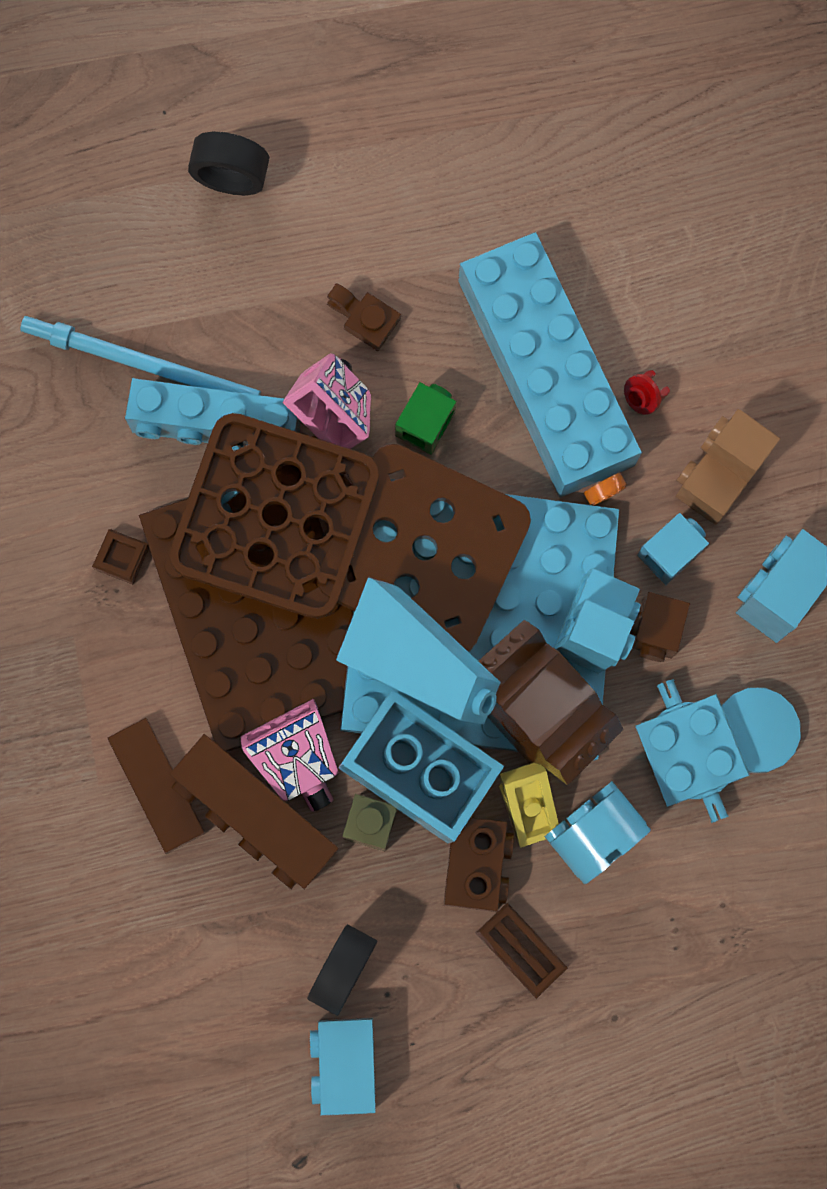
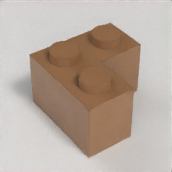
M737 409L730 420L724 416L719 419L700 448L706 452L698 465L691 460L676 480L682 484V487L675 497L714 525L719 523L781 439L740 409Z

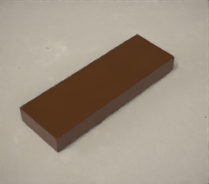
M147 718L107 738L165 854L206 834L191 804L171 788L176 782L169 775L173 768Z

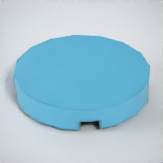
M747 688L731 695L722 704L749 773H767L783 766L795 754L801 738L800 720L793 705L781 694L767 688Z

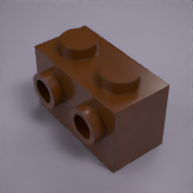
M470 818L456 840L450 843L443 906L496 912L498 911V903L506 904L509 877L501 876L503 859L511 860L514 833L506 832L507 822Z

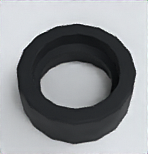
M205 132L194 139L188 173L194 180L215 191L232 195H254L263 190L270 156L262 146L243 136L228 132Z
M347 924L324 963L307 999L338 1016L373 952L377 940Z

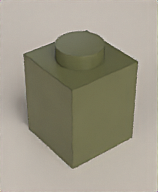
M355 794L343 832V839L385 852L397 808L391 804Z

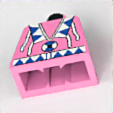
M328 354L306 369L299 376L283 401V404L320 440L351 449L369 437L371 394L368 388L352 373L351 364L344 359L338 358L335 354Z
M314 699L240 737L244 753L283 801H289L302 794L310 811L320 810L333 801L325 781L335 777L339 772Z

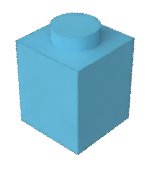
M679 513L642 546L637 556L667 585L697 558L709 543L705 539L706 533L694 519L688 518L686 520Z

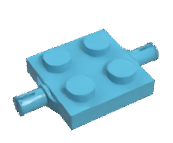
M668 680L666 684L672 697H670L665 683L657 685L666 710L656 718L635 726L665 803L669 807L687 799H703L711 823L719 820L714 804L720 819L729 817L719 792L729 783L748 777L750 774L718 695L715 694L697 702L683 703L675 685V680Z

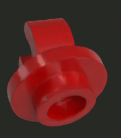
M654 370L646 371L644 374L633 375L624 385V395L627 403L634 411L642 415H648L656 411L662 400L670 392L668 386L659 390L657 384L652 380L656 375Z

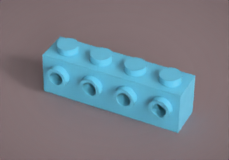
M134 378L131 381L125 420L132 433L146 439L174 438L179 442L190 445H200L202 442L208 443L217 420L231 413L242 414L300 433L301 421L283 404V398ZM244 441L236 446H233L232 449L238 450L246 446L247 443L246 441Z

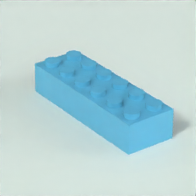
M532 233L460 263L458 282L559 497H564L634 467L642 452L537 233Z

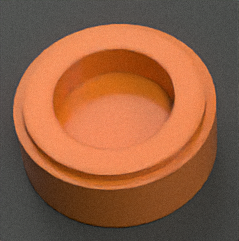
M619 472L583 493L589 504L595 506L626 489L627 483Z

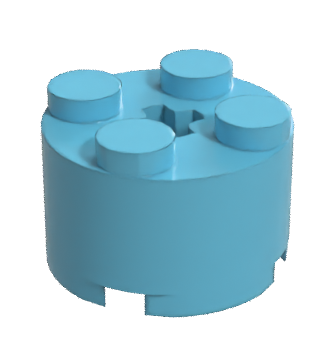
M613 781L592 797L597 803L596 805L589 799L566 818L571 826L563 820L544 836L584 885L607 869L612 862L621 855L623 856L651 831L646 821Z

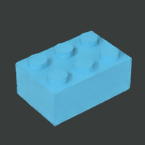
M392 689L338 768L448 844L456 840L504 766Z

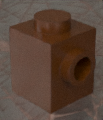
M648 592L642 601L640 611L630 631V634L635 636L632 648L640 650L639 655L648 660L664 662L665 657L672 659L679 650L690 603Z

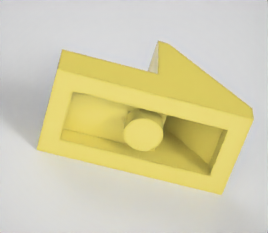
M531 763L501 773L502 783L499 788L520 848L545 840L544 836L559 825L546 769L540 764Z

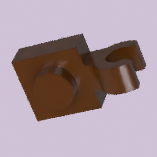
M336 283L327 296L330 299L327 305L348 318L344 324V330L376 351L380 350L401 319L399 312L368 292L359 301L348 289Z

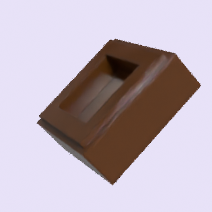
M108 529L92 567L96 571L133 585L149 550V545Z

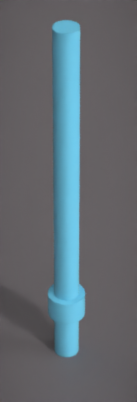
M24 316L21 322V332L49 340L50 345L64 350H69L71 347L194 387L254 395L261 394L260 390L75 332V327L61 322H56L53 325L28 316Z

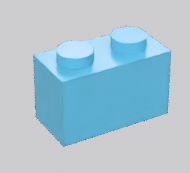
M373 1018L319 1020L318 1030H310L311 1058H319L320 1076L311 1077L312 1104H320L321 1115L375 1113Z

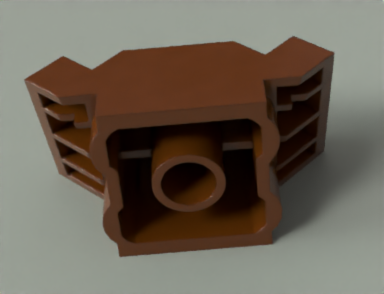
M523 620L479 660L501 682L496 693L495 707L487 717L529 764L536 763L542 765L566 785H569L624 730L617 715L602 705L595 690L558 650L546 643L540 630L526 620Z

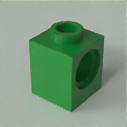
M419 382L395 424V436L432 455L455 415L456 401L451 399L452 394L439 385L431 384L428 387Z

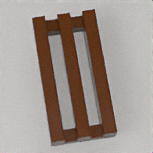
M508 902L475 932L536 999L568 969ZM506 916L555 967L550 973L541 966L501 922ZM493 928L499 932L542 979L539 984L535 985L490 936L489 932Z

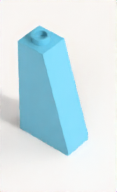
M368 577L336 660L452 717L484 725L487 716L495 707L496 693L501 682L401 588Z

